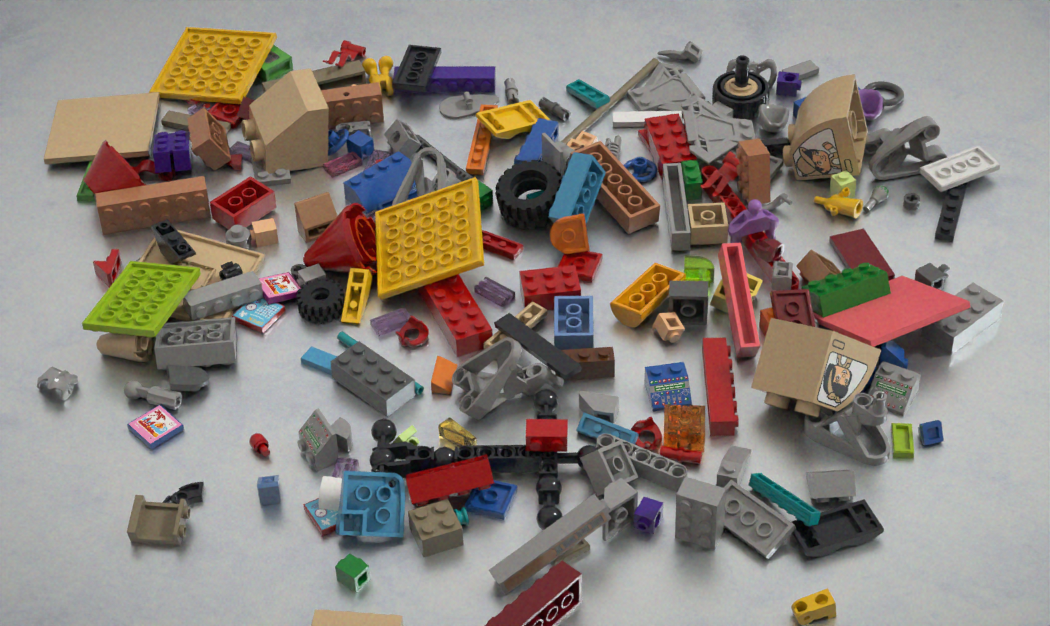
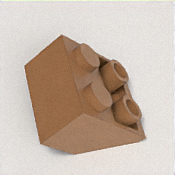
M329 192L294 203L298 232L306 243L317 240L337 217Z

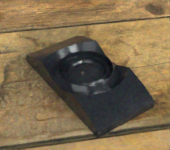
M865 499L821 512L818 525L806 526L801 520L791 521L796 527L792 532L794 538L804 554L812 557L828 556L839 548L848 545L861 546L884 532L883 526Z

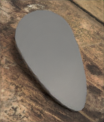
M464 92L461 96L449 97L443 100L439 105V110L447 118L460 119L478 113L481 104L496 105L499 103V98L484 94L470 95L469 92Z

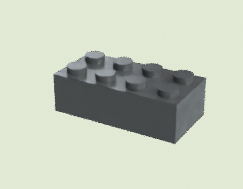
M360 341L331 361L332 378L386 417L416 396L415 379Z

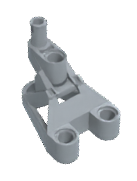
M924 116L902 128H895L893 131L883 128L870 134L867 133L864 152L875 154L869 162V169L874 177L886 180L920 174V167L946 158L947 156L940 146L930 145L926 147L925 144L934 140L940 134V128L933 118ZM906 142H909L910 148H905ZM908 154L922 160L900 167ZM886 157L889 161L881 172H876V165Z
M432 147L423 148L416 154L393 200L392 206L408 201L407 198L414 180L418 197L461 181L456 178V174L451 169L446 168L444 158L439 151ZM428 154H436L437 174L432 181L424 177L423 158Z
M510 337L501 339L465 361L452 375V383L468 392L460 401V411L476 420H480L489 411L507 399L514 398L517 394L523 393L527 396H532L546 383L558 390L560 389L558 386H563L564 380L553 374L549 367L541 363H535L522 368L517 364L522 351L521 345ZM497 358L498 370L495 374L481 372Z
M876 391L873 397L866 393H858L854 396L853 401L841 410H832L833 415L831 417L821 411L818 417L805 414L804 433L814 442L871 466L882 465L889 459L891 448L888 438L880 426L887 420L888 410L885 407L887 394H884L883 391ZM861 425L865 427L884 450L883 454L877 456L869 455L858 437L861 434ZM841 428L847 441L834 435L833 432Z

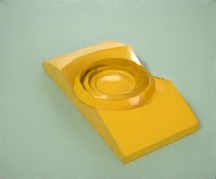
M531 100L476 113V117L495 137L510 139L521 132L531 133L532 125L536 124L538 118L550 120Z

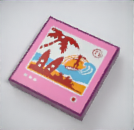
M289 272L258 278L262 283L263 298L268 304L297 298L298 289H301Z

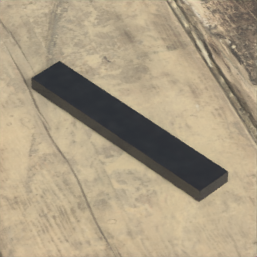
M508 313L494 322L495 328L507 337L518 341L523 349L566 381L582 370L579 363L512 314Z

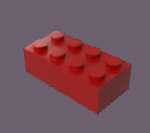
M679 113L645 118L644 134L649 143L650 151L661 180H663V164L697 160L696 156L689 151L691 144L688 143L686 131Z
M487 454L406 475L412 504L417 503V506L426 505L429 503V500L437 498L438 501L450 498L449 495L458 493V496L470 493V489L474 488L485 490L491 488L490 484L494 483Z

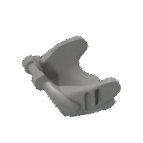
M51 367L38 378L37 388L42 389L48 383V389L61 390L60 398L65 401L72 393L74 384L78 382V376L70 374L66 370L61 371Z

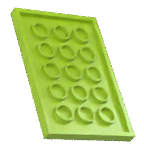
M130 261L82 322L83 330L127 334L130 336H146L149 338L156 337L201 275L200 268Z

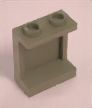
M135 495L127 528L130 541L180 546L182 538L186 536L185 523L186 519L190 518V507L185 499H180L179 504L146 502L144 495Z

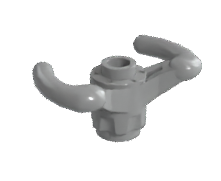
M736 59L729 61L726 73L733 71ZM767 59L761 63L749 62V71L754 70L752 72L759 75L760 72L770 68L771 75L768 85L771 88L777 77L775 61Z

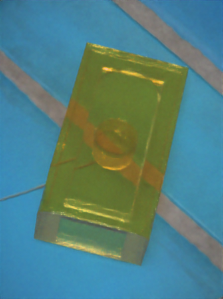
M449 417L439 424V438L457 447L477 445V438Z

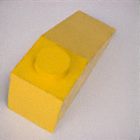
M350 268L341 318L342 323H361L370 296L373 279L370 271L367 269Z

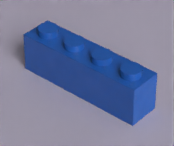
M538 118L536 124L532 125L531 133L526 136L524 145H521L519 154L515 156L514 164H521V161L531 162V160L541 162L542 133H546L556 142L559 136L558 122Z

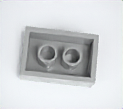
M685 477L676 494L675 538L715 550L724 532L726 488Z

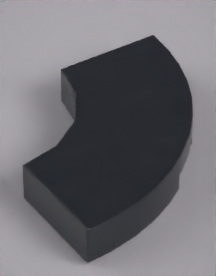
M195 482L182 486L173 495H168L162 503L179 504L180 499H185L187 505L190 506L194 503L203 502L204 482Z

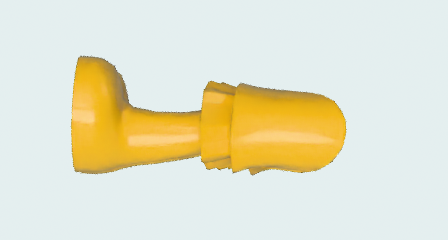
M383 56L379 59L378 68L380 74L377 71L376 61L372 58L365 59L362 66L365 73L370 76L368 81L370 83L379 82L380 90L386 89L388 96L393 95V79L389 76V72L393 67L392 58Z

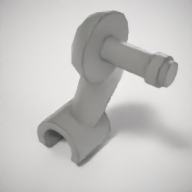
M784 193L771 203L762 206V208L771 211L784 202L792 205V201L787 199L788 195Z

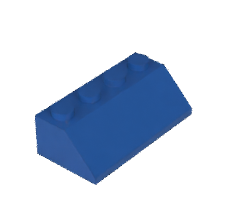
M398 151L343 182L345 199L351 204L358 203L366 209V211H363L366 215L377 211L376 204L396 196L412 164L411 160ZM415 180L411 190L416 188Z

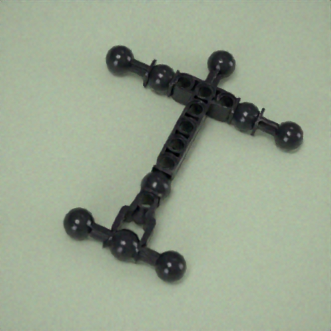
M549 389L540 390L536 393L533 401L536 410L540 412L537 414V419H557V414L552 413L557 409L559 403L557 394ZM383 418L376 421L371 429V434L377 442V447L372 448L373 452L369 461L372 467L371 472L396 473L402 478H406L408 474L486 454L492 473L539 472V480L535 489L538 495V503L543 505V508L538 511L536 520L539 528L545 530L563 517L561 511L556 507L560 502L562 485L558 479V464H578L579 467L584 469L580 458L598 450V448L586 445L580 448L578 452L557 453L553 451H526V445H464L460 447L455 446V451L445 446L434 451V447L415 446L409 442L390 444L396 437L397 429L392 421ZM389 481V487L392 488L393 484L391 481Z

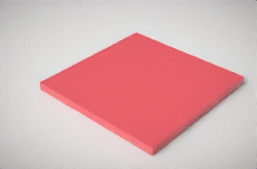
M900 276L889 280L891 294L824 318L814 312L813 315L814 319H817L818 324L875 347L970 308V301L905 276Z

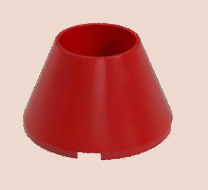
M106 140L102 142L83 179L84 183L94 194L146 185L127 161Z

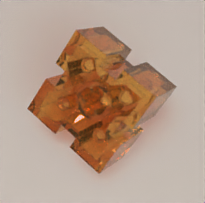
M665 404L663 445L673 448L684 447L688 448V450L704 452L705 406L689 405V407H681V405Z

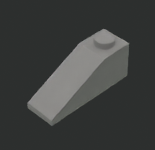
M731 445L721 461L717 473L716 486L724 488L730 480H733L738 485L741 484L751 449Z

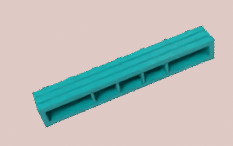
M762 473L751 474L748 485L754 491L770 499V502L776 503L779 508L785 509L788 514L794 515L797 520L803 521L806 526L818 525L821 515L820 511Z

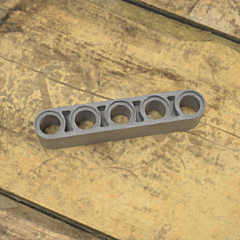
M601 434L597 437L598 449L622 440L637 475L678 492L684 478L687 477V468L680 463L611 434Z

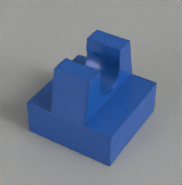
M935 420L919 424L918 434L923 445L944 441L941 421Z

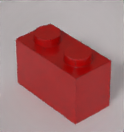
M526 419V451L567 452L568 419Z

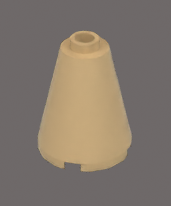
M107 333L99 337L96 345L101 354L137 362H147L149 360L147 359L148 355L153 353L154 343L153 337Z

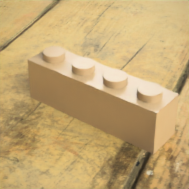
M315 609L311 626H403V616Z

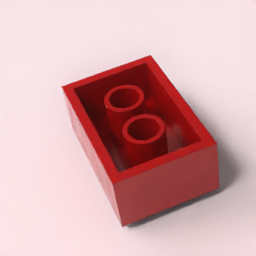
M251 176L210 201L212 219L227 229L234 225H241L246 228L252 222L259 220L277 208L275 192Z
M576 265L519 271L520 291L524 308L533 301L547 309V311L554 310V296H581Z

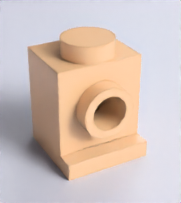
M675 312L659 313L652 325L653 329H657L663 341L669 340L671 343L677 342L685 330Z

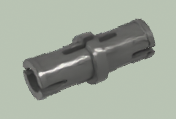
M545 97L540 99L539 107L547 110L550 115H555L564 121L570 118L571 112L562 108L559 103L552 102Z

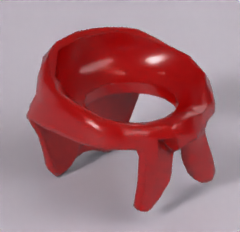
M410 316L408 322L401 330L395 333L402 346L416 347L423 345L427 341L429 329L423 321ZM408 330L419 331V336L415 340L410 341L408 337L404 336Z
M652 417L637 421L631 428L632 431L638 434L643 431H650L655 436V440L652 443L649 441L643 443L638 436L635 445L649 451L655 450L662 441L661 431Z

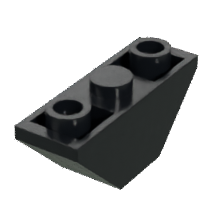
M168 219L151 225L160 252L170 264L196 255L194 249Z

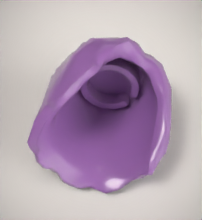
M860 89L859 94L865 121L875 120L882 112L883 97H881L877 90Z

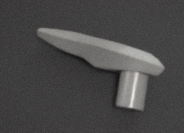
M664 50L657 53L658 55L675 60H685L688 58L682 54L683 51Z

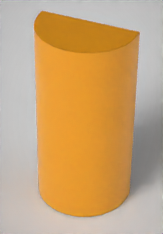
M654 263L610 303L614 316L628 327L639 326L669 298V281H686V274Z

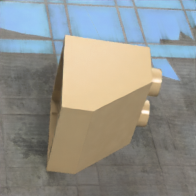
M311 68L294 70L287 73L249 105V120H242V133L244 140L250 141L251 158L253 162L262 161L265 171H268V174L275 173L277 169L281 168L293 171L328 166L329 108Z

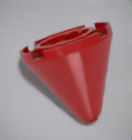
M358 203L346 206L305 252L303 257L305 266L310 267L319 264L323 271L349 273L350 268L367 269L372 276L377 275L376 224L372 217L366 218L362 213L366 209Z

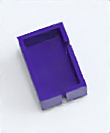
M179 130L175 133L160 132L154 135L153 157L155 173L172 172L170 154H173L175 171L191 170L192 150L189 139L190 132Z

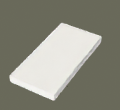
M978 145L920 167L919 173L940 192L1000 170V164Z

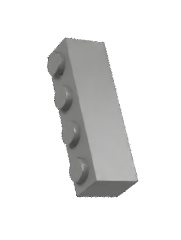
M251 271L188 291L183 298L184 309L191 320L194 321L263 298L262 283L256 274Z

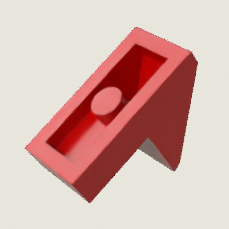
M112 249L106 261H93L95 274L110 288L116 280L122 264L119 249Z

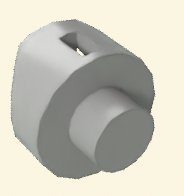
M234 225L226 232L227 244L250 249L251 236L247 228L241 225Z

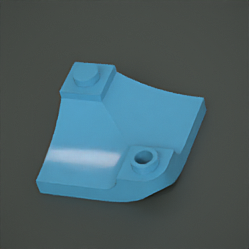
M342 471L341 494L338 513L336 514V535L404 537L405 484L403 478L396 473ZM390 480H393L395 483L392 488L388 484Z

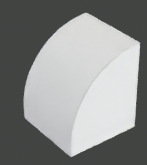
M323 476L319 491V509L338 511L342 478Z

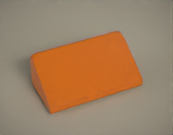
M437 356L431 379L432 393L451 394L453 388L452 375L458 367L457 364Z

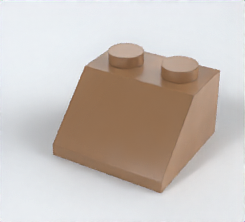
M810 250L796 265L800 270L799 275L809 282L825 279L827 275L841 273L832 261L813 250Z

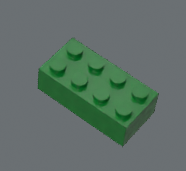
M861 263L856 268L844 269L842 273L827 275L825 279L810 281L808 285L802 286V289H809L813 312L823 318L891 294L887 272L870 263Z

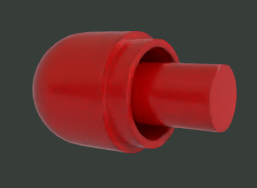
M260 433L253 434L249 440L250 446L255 452L262 453L264 457L268 456L270 450L268 449L269 444L266 438Z

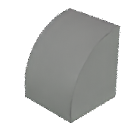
M340 417L331 427L336 433L338 448L349 453L353 446L351 427L345 419Z

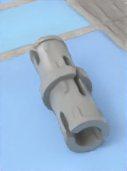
M507 78L504 84L508 104L511 105L512 102L514 104L519 103L515 80L511 78L510 82L509 78Z

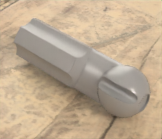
M133 380L127 382L124 386V393L131 400L141 397L147 399L149 404L161 405L173 410L179 409L181 405L182 394L180 392L156 386L150 389L142 387L140 382Z

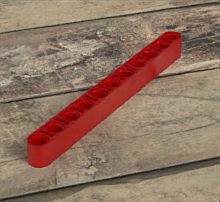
M714 166L702 168L701 177L703 184L707 182L717 168ZM720 177L711 187L704 188V191L713 203H725L727 221L730 225L737 215L747 209L729 184L726 185L718 196H712L722 179ZM763 231L743 236L742 243L772 283L774 262H766L754 253L752 243L758 238L767 239L768 237ZM782 256L777 260L781 262H786ZM792 271L791 290H798L799 279Z

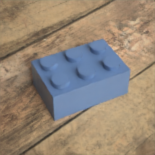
M554 296L555 347L560 350L594 348L593 296Z

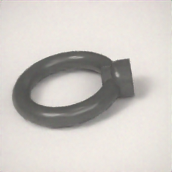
M873 82L864 88L867 90L886 88L897 93V97L893 99H885L883 97V109L885 106L899 104L904 98L903 90L898 85L890 82Z

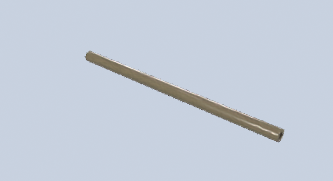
M653 58L610 97V102L597 108L561 142L567 145L571 138L576 139L582 131L585 132L624 97L627 91L635 87L659 64L658 59Z

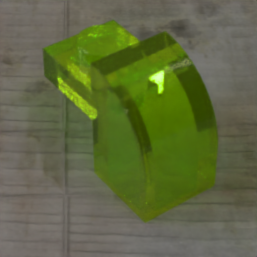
M685 255L684 273L686 274V281H708V288H710V283H714L713 263L701 256Z

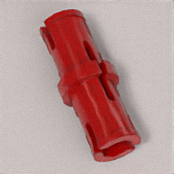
M661 445L660 455L675 460L678 463L690 462L701 464L702 451Z

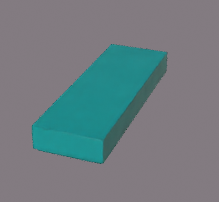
M580 79L566 86L567 92L596 109L610 102L608 95Z

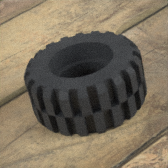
M521 161L522 163L518 165L516 163L512 165L511 169L508 168L504 171V175L500 176L495 187L496 199L501 215L508 223L515 227L519 226L521 229H536L539 226L541 228L545 227L547 223L551 224L552 220L548 217L549 210L553 206L555 195L562 183L561 173L553 165H548L544 161ZM530 190L544 191L540 196L533 199H519L520 195Z

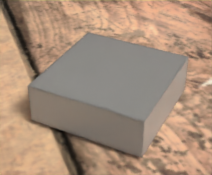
M689 41L682 54L696 63L703 50Z

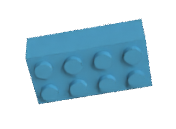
M573 152L571 159L568 161L565 175L562 177L560 188L555 195L553 206L549 210L548 217L553 223L562 217L584 214L585 223H587L606 174L593 155Z

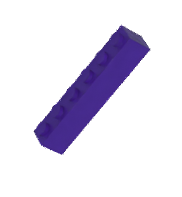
M399 66L394 67L393 80L399 69ZM436 66L426 92H495L496 68L495 66ZM394 89V92H419V91H410V90Z

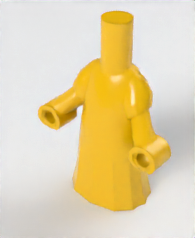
M848 187L843 188L840 193L834 194L829 198L816 196L814 199V203L824 205V208L830 211L832 216H836L839 213L856 219L863 208L862 199L844 198L850 195Z

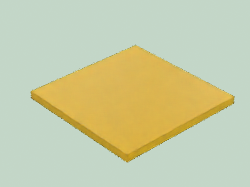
M186 27L149 93L159 92L160 98L193 99L196 101L241 104L243 96L246 97L273 47L277 35L270 32Z
M476 177L375 212L377 286L380 300L484 266L479 186Z

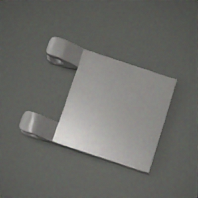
M542 133V161L547 162L548 165H553L563 177V151L546 133Z

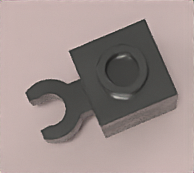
M928 263L916 270L915 281L942 290L944 289L945 279L949 277L945 272L950 270V268L946 264H942L937 268L933 264Z

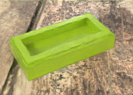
M891 423L893 457L914 458L912 424Z

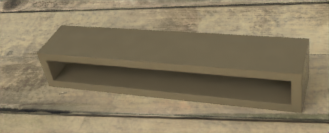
M360 60L345 63L343 67L335 65L312 71L320 90L348 87L353 84H366V74ZM280 79L263 82V93Z

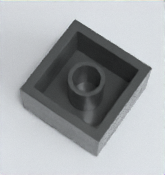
M669 281V312H675L682 325H707L708 281Z

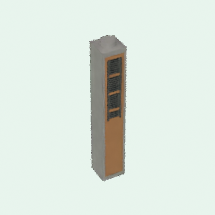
M593 494L489 569V572L507 595L612 519L607 512L610 509L603 498L599 500Z

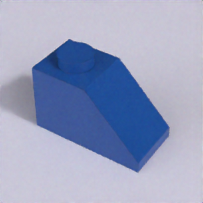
M893 340L881 344L879 367L884 361L908 369V358H904L903 348Z

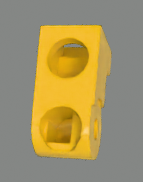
M828 588L798 599L791 606L798 623L801 625L809 624L813 620L825 616L828 619L837 616L836 603Z

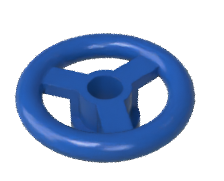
M340 129L337 132L333 130L328 131V156L335 154L346 143L349 137L347 129Z
M636 157L623 165L626 169L629 166L634 168L632 175L638 182L650 181L657 174V166L644 157ZM644 173H651L645 177H638L639 175Z

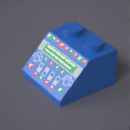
M684 362L645 367L644 384L653 412L692 406L689 378Z

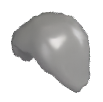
M774 104L760 105L759 121L763 130L777 133L785 128L789 118V109L785 106H776Z

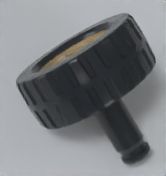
M744 55L736 58L735 71L724 73L715 80L712 89V104L719 101L732 108L733 118L753 120L759 117L760 105L769 104L770 88L765 78L749 71L750 60Z

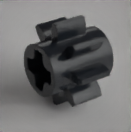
M232 261L221 265L223 270L219 272L221 280L243 274L240 265L237 263L233 264Z

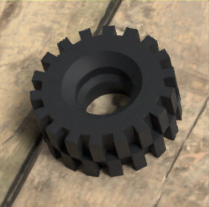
M317 278L314 279V282L308 281L307 285L303 284L301 289H298V311L302 318L305 317L306 321L312 320L314 324L320 321V324H324V321L330 323L333 318L337 320L339 315L342 316L345 295L340 283H334L332 279L327 281L326 278L318 281Z

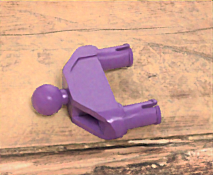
M753 199L748 203V210H744L731 221L728 228V234L731 236L730 243H741L743 236L764 231L769 239H771V236L772 239H775L779 219L768 210L763 209L759 200Z

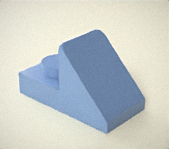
M279 475L258 477L257 489L261 505L281 503Z

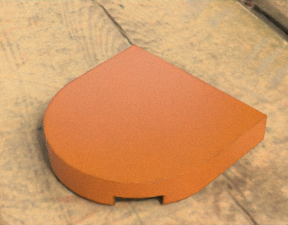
M584 214L562 217L554 222L550 229V240L558 251L564 254L590 251Z

